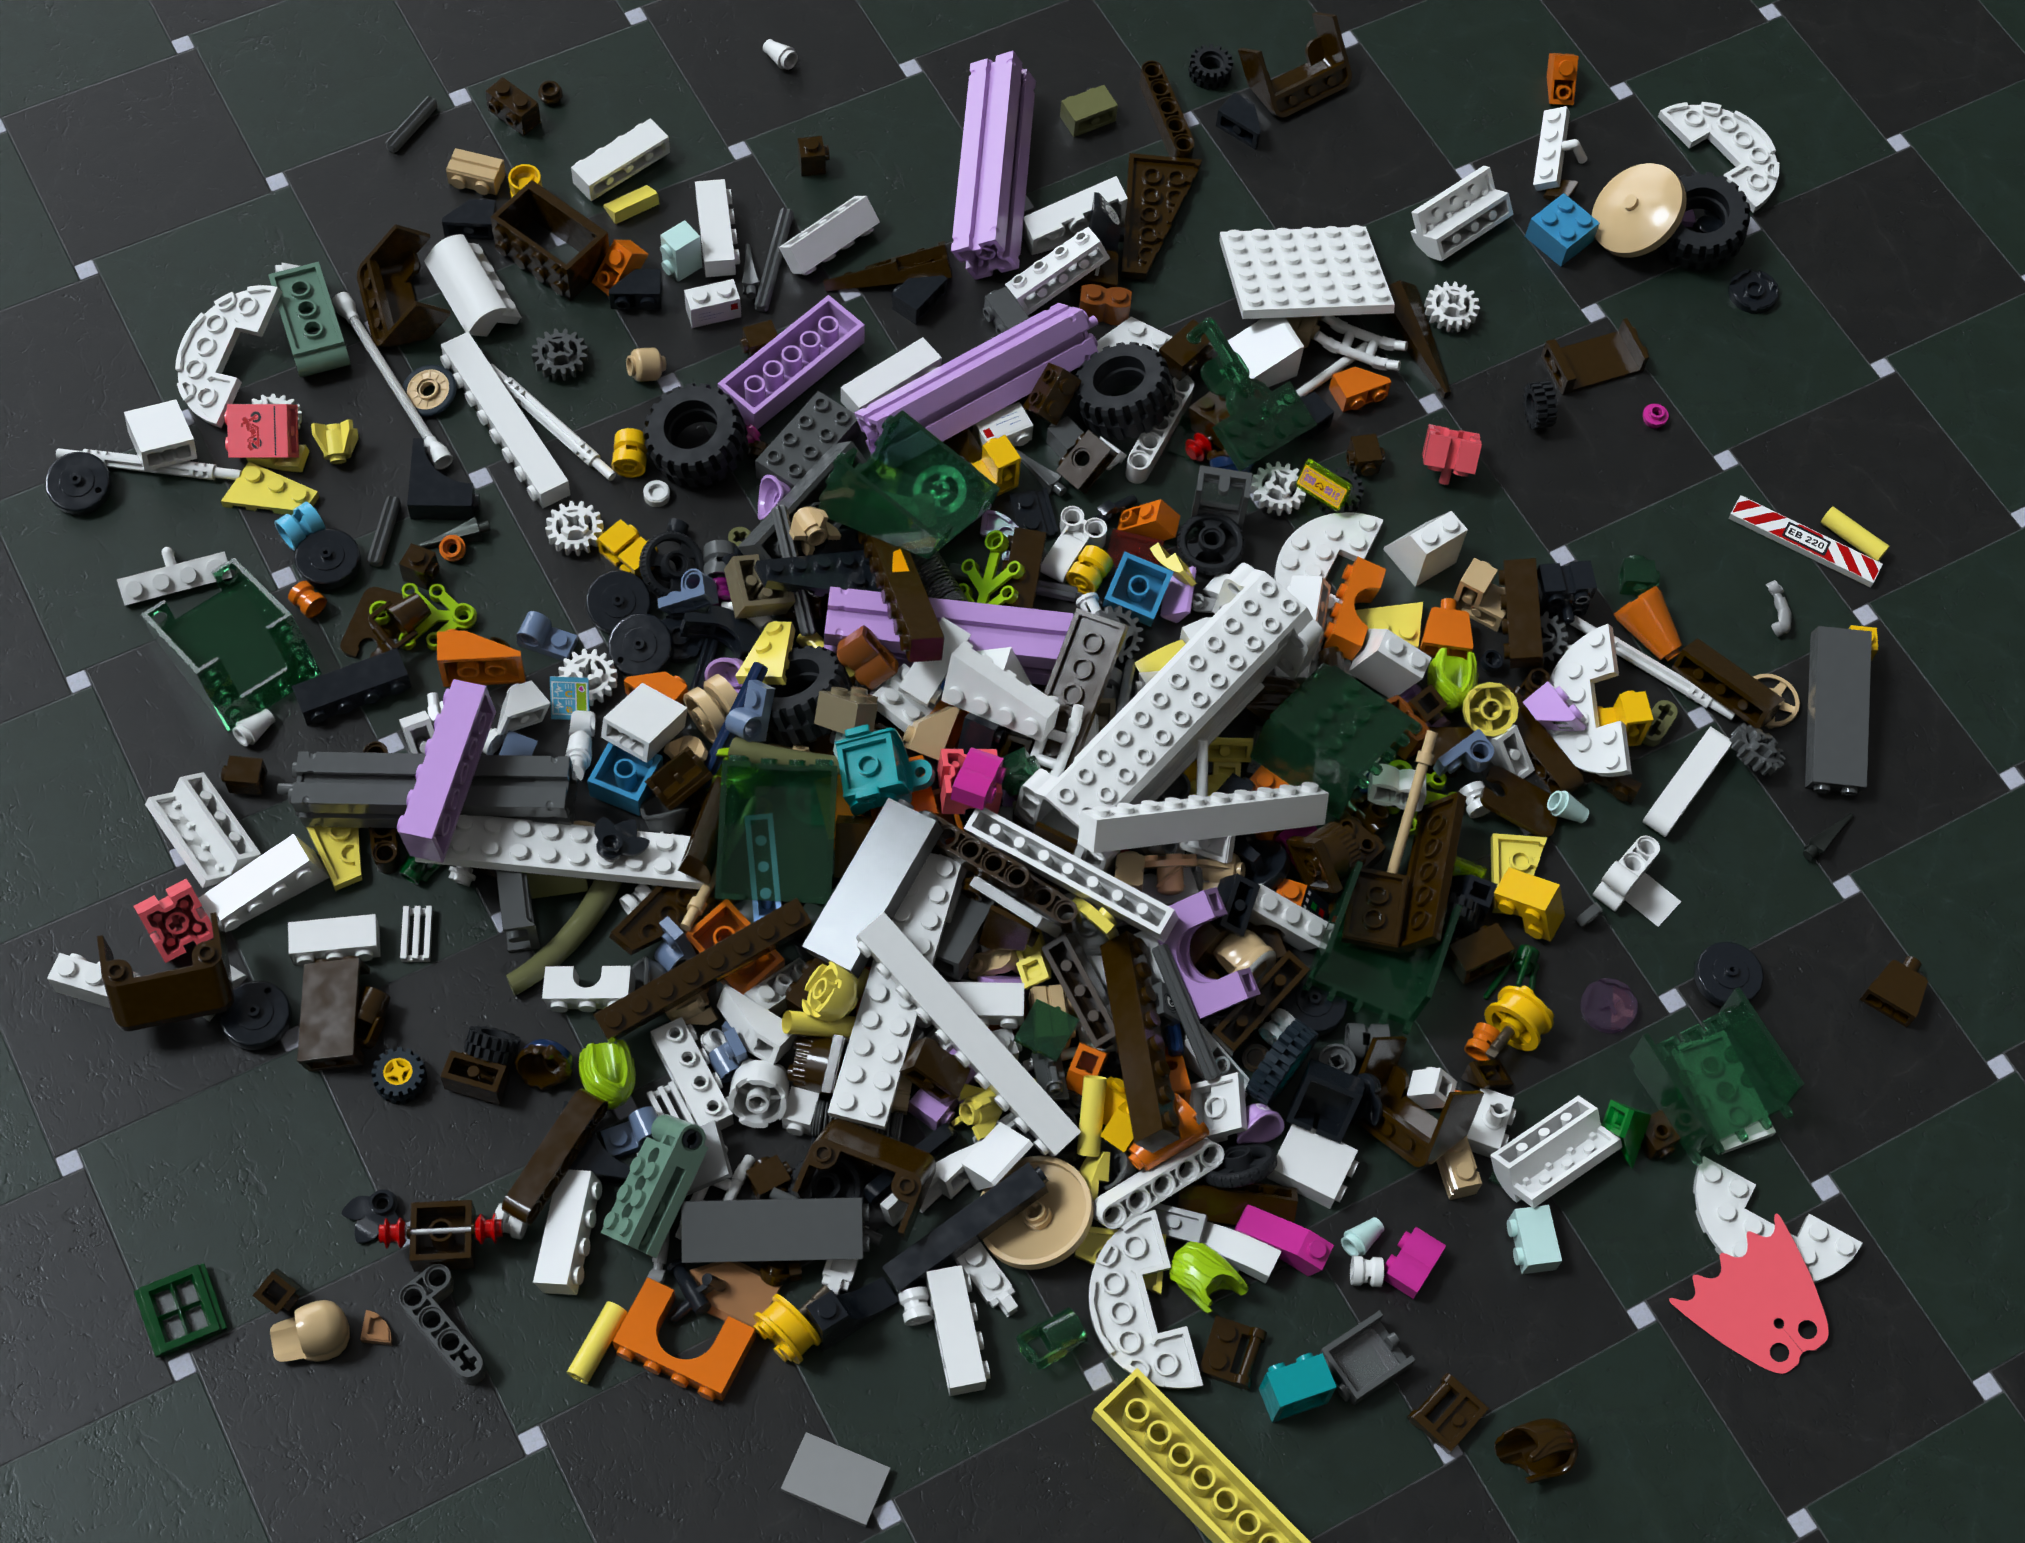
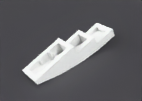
M980 1142L956 1151L936 1162V1172L921 1206V1213L942 1194L952 1199L970 1182L961 1162ZM893 1193L880 1203L885 1221L893 1227L904 1217L909 1205L899 1201Z

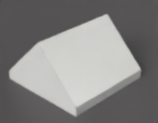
M999 1122L961 1164L975 1190L994 1187L1034 1144L1007 1125Z

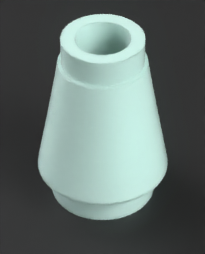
M1555 791L1549 797L1547 808L1551 811L1552 815L1579 823L1587 820L1589 809L1567 791Z
M1373 1217L1345 1231L1344 1237L1341 1238L1342 1247L1350 1256H1363L1381 1233L1384 1232V1226L1379 1219Z

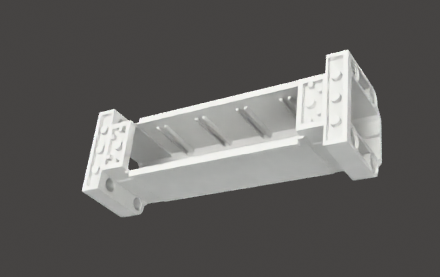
M1241 563L1224 580L1212 610L1215 615L1074 758L1073 763L1059 777L1052 776L1046 770L1039 768L1021 786L1014 815L1033 831L1036 823L1039 821L1078 840L1082 810H1091L1094 806L1117 807L1119 803L1135 805L1141 804L1143 800L1156 801L1197 759V739H1208L1209 746L1264 689L1265 686L1262 684L1264 678L1276 666L1293 680L1310 664L1324 635L1322 627L1312 617L1308 607L1265 571L1256 570L1246 563ZM1078 844L1074 856L1110 874L1115 867L1117 854L1121 850L1092 853Z

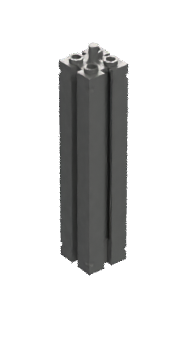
M298 751L297 762H293L292 777L297 779V781L294 783H278L277 792L279 795H288V802L292 804L296 816H299L304 827L320 825L322 827L397 829L398 820L401 815L405 814L407 809V795L411 789H414L416 784V770L419 764H423L426 755L358 752H316L313 754ZM481 755L460 815L493 816L563 825L574 824V802L577 799L578 779L575 771H573L570 756L553 758L551 756Z

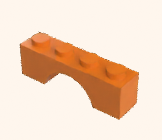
M1357 557L1352 565L1348 564L1342 575V579L1345 582L1341 583L1335 596L1339 601L1334 603L1329 617L1333 618L1332 622L1329 621L1324 630L1323 636L1326 637L1324 649L1337 646L1339 651L1343 652L1344 658L1353 661L1363 645L1368 626L1358 617L1354 604L1372 602L1381 588L1386 572L1385 568L1360 557Z

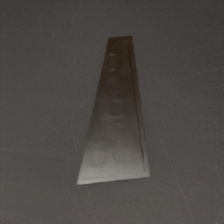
M1129 153L1126 190L1128 200L1124 222L1125 235L1122 250L1121 277L1146 279L1195 180L1202 160Z
M737 844L706 901L707 907L703 914L697 917L694 924L701 921L726 898L735 905L752 896L748 850L742 844ZM657 886L610 933L609 938L630 955L663 940L661 936L664 934V931L659 923L668 916L680 928V924L688 911L687 905L691 898L697 895L699 889Z

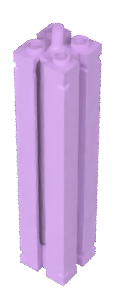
M1014 51L997 55L996 62L987 58L970 63L971 75L968 82L952 236L954 242L951 246V252L960 263L966 262L965 269L975 280L992 276L995 269H998L1001 273L1018 269L1020 263L1018 256L1021 252L1035 97L1033 90L1036 86V80L1028 69L1022 68V61Z
M1057 303L1051 306L1049 310H1044L869 404L867 408L856 411L854 414L861 431L866 434L867 440L865 441L872 458L880 462L885 461L887 465L895 468L903 464L905 460L914 458L1030 394L1048 363L1062 367L1069 372L1078 368L1085 360H1090V356L1093 353H1098V343L1095 336L1087 332L1090 328L1098 325L1097 318L1094 315L1088 317L1083 309Z
M830 587L824 632V648L837 654L838 642L865 625L875 634L880 643L894 655L899 663L898 668L903 664L910 668L914 663L909 662L905 651L900 649L899 635L894 633V622L888 618L887 604H883L881 592L849 588L843 590L840 587ZM928 597L938 622L944 617L971 634L968 642L972 643L973 650L980 651L1012 647L1031 684L1047 685L1072 621L1073 613Z

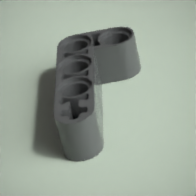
M433 1264L401 1289L399 1302L408 1318L458 1378L467 1385H476L484 1379L486 1367L480 1354L438 1305L453 1292L454 1280L445 1265ZM443 1276L446 1278L445 1283L441 1286L431 1285L432 1281L437 1277ZM411 1297H422L419 1304L415 1306L407 1305ZM431 1318H439L441 1320L435 1328L426 1327V1323ZM450 1340L459 1341L456 1349L451 1351L444 1349L445 1344ZM464 1357L471 1366L476 1367L474 1371L471 1372L465 1368L462 1361Z

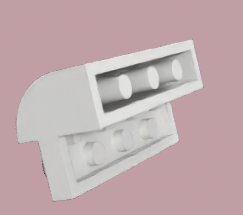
M1482 166L1412 211L1415 229L1411 231V235L1416 245L1428 257L1443 261L1513 215L1509 193L1495 189L1490 167Z
M458 234L441 240L432 248L424 262L465 333L469 332L470 335L487 337L497 322L517 324L522 318L479 244L468 243L463 234Z
M204 772L180 777L171 793L148 797L145 806L202 888L220 884L261 856L260 851Z
M1578 1095L1492 1153L1490 1157L1494 1173L1505 1192L1516 1203L1522 1199L1535 1208L1621 1149L1622 1143L1619 1137L1601 1126L1598 1108Z

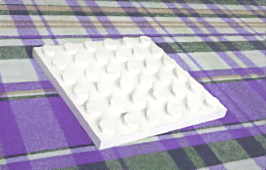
M1352 225L1339 228L1328 226L1326 228L1303 227L1301 229L1278 228L1277 230L1254 229L1252 231L1229 230L1228 232H1220L1219 241L1242 319L1394 313L1395 304L1366 227Z

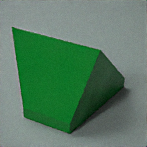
M1610 1100L1601 1126L1621 1139L1622 1148L1620 1151L1633 1169L1651 1115Z

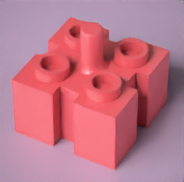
M1429 424L1422 452L1424 465H1428L1427 468L1430 470L1441 472L1439 483L1443 485H1449L1452 469H1454L1453 474L1459 476H1468L1469 473L1475 474L1482 447L1480 435L1478 433L1462 430L1456 431L1447 427Z
M941 749L937 773L939 787L942 788L940 794L942 814H965L967 809H976L951 800L954 781L967 754H964V749ZM978 749L998 756L997 749ZM996 783L997 791L992 804L987 803L985 808L998 814L1003 792L1002 785Z
M187 879L165 889L168 894L167 897L158 901L154 895L133 906L148 933L156 931L150 937L165 963L186 953L184 945L192 941L198 945L201 942L214 938L212 923L203 908H200L202 904Z

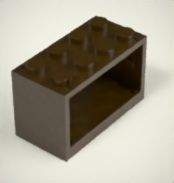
M533 180L490 217L496 250L502 256H508L519 268L526 269L532 273L539 282H545L552 287L556 294L563 295L570 301L593 281L610 248L607 231ZM534 220L579 251V253L565 264L526 237L521 231Z

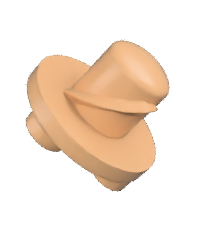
M1175 853L1165 854L1166 856H1144V869H1156L1157 891L1163 895L1182 893L1184 887H1186L1184 885L1183 868L1198 866L1197 854Z

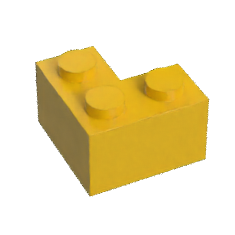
M1006 435L988 440L982 446V459L971 463L982 475L981 479L986 485V488H983V490L987 493V499L982 498L983 502L1018 487L1021 457Z
M1626 691L1619 694L1613 707L1603 708L1597 706L1600 727L1622 721L1626 725L1628 746L1641 745L1654 720L1646 691Z
M1508 867L1494 892L1497 909L1508 915L1514 914L1522 917L1525 933H1528L1535 939L1542 938L1551 942L1565 917L1560 884Z
M1110 1076L1106 1083L1103 1124L1106 1127L1100 1136L1125 1153L1134 1141L1124 1081Z

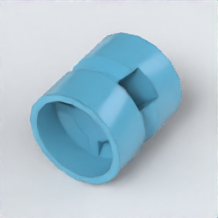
M307 501L293 509V515L285 514L274 522L282 539L294 551L306 536L326 529L318 512Z

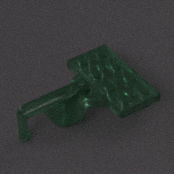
M1205 318L1191 332L1187 333L1186 338L1191 344H1199L1201 336L1205 334L1218 354L1217 357L1202 366L1201 377L1211 393L1226 398V408L1230 416L1217 423L1212 429L1239 471L1244 470L1317 425L1290 381L1271 391L1266 384L1249 377V368L1242 357L1233 350L1213 318Z

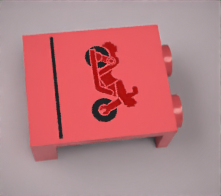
M227 404L224 418L228 431V437L225 441L228 458H299L298 405Z

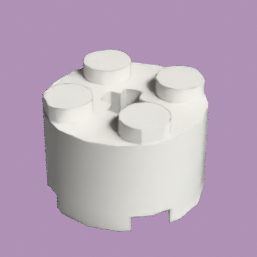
M747 1059L741 1063V1066L733 1075L728 1098L729 1110H732L739 1117L741 1124L752 1128H766L768 1123L774 1122L778 1118L779 1120L783 1118L789 1096V1081L786 1069L780 1064L772 1065L766 1060Z

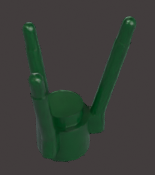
M408 853L400 867L399 874L412 884L418 885L421 880L427 883L432 874L443 865L434 864L427 871L428 863L415 862V857L410 856Z
M1520 945L1517 953H1514L1512 963L1503 967L1483 998L1488 999L1513 965H1515V970L1519 972L1516 986L1520 987L1525 974L1531 972L1529 988L1535 993L1537 972L1540 967L1537 963L1540 952L1533 946Z

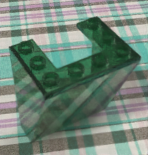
M902 410L894 417L890 415L882 424L883 432L874 444L876 449L867 462L864 464L859 463L855 468L852 467L858 451L854 447L845 454L843 452L835 458L833 472L826 479L827 487L819 497L821 502L818 509L824 510L828 515V519L929 559L989 510L1000 488Z
M235 558L230 559L211 571L221 592L177 619L173 616L165 600L140 614L153 638L228 733L236 727V722L267 709L293 692V685L322 674L293 615ZM227 570H235V576L232 580L223 581V574ZM159 612H164V621L156 624L152 619L153 616Z
M729 755V760H722L715 899L790 902L798 898L799 902L827 904L832 896L835 826L840 768L834 766L833 760L815 759V765L809 764V766H806V760H789V765L778 764V759L761 758V763H753L745 755Z

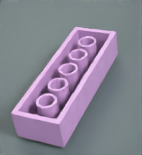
M828 295L718 383V388L722 389L725 394H729L734 400L744 423L747 426L752 424L758 430L864 343L865 324Z
M453 679L450 689H446L444 693L442 712L436 715L433 737L427 740L424 762L419 764L416 770V784L414 789H411L407 795V809L405 814L400 816L397 824V831L410 856L441 863L444 862L496 714L486 686Z

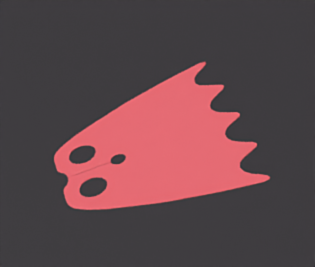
M1775 1214V1229L1771 1236L1763 1237L1748 1231L1746 1234L1748 1248L1744 1256L1733 1257L1721 1253L1719 1256L1721 1262V1273L1716 1278H1706L1700 1275H1693L1695 1287L1693 1299L1685 1301L1670 1298L1669 1301L1686 1317L1725 1346L1769 1371L1784 1374L1798 1365L1799 1358L1803 1352L1816 1350L1828 1339L1829 1330L1826 1315L1809 1270L1780 1215ZM1777 1318H1781L1784 1321V1326L1781 1329H1777L1774 1326V1320ZM1804 1320L1812 1321L1817 1327V1334L1812 1339H1805L1798 1332V1326ZM1775 1343H1782L1789 1350V1356L1783 1362L1775 1361L1770 1355V1348Z

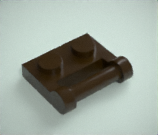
M1216 1315L1199 1366L1200 1375L1243 1390H1250L1252 1384L1250 1377L1260 1345L1265 1342L1267 1332L1261 1328L1249 1327ZM1243 1337L1249 1339V1343L1239 1374H1234L1230 1370L1240 1338Z
M1446 1373L1440 1379L1441 1384L1418 1410H1412L1407 1418L1412 1425L1421 1429L1449 1455L1489 1408L1455 1377ZM1449 1392L1454 1393L1457 1398L1434 1424L1430 1422L1427 1417Z

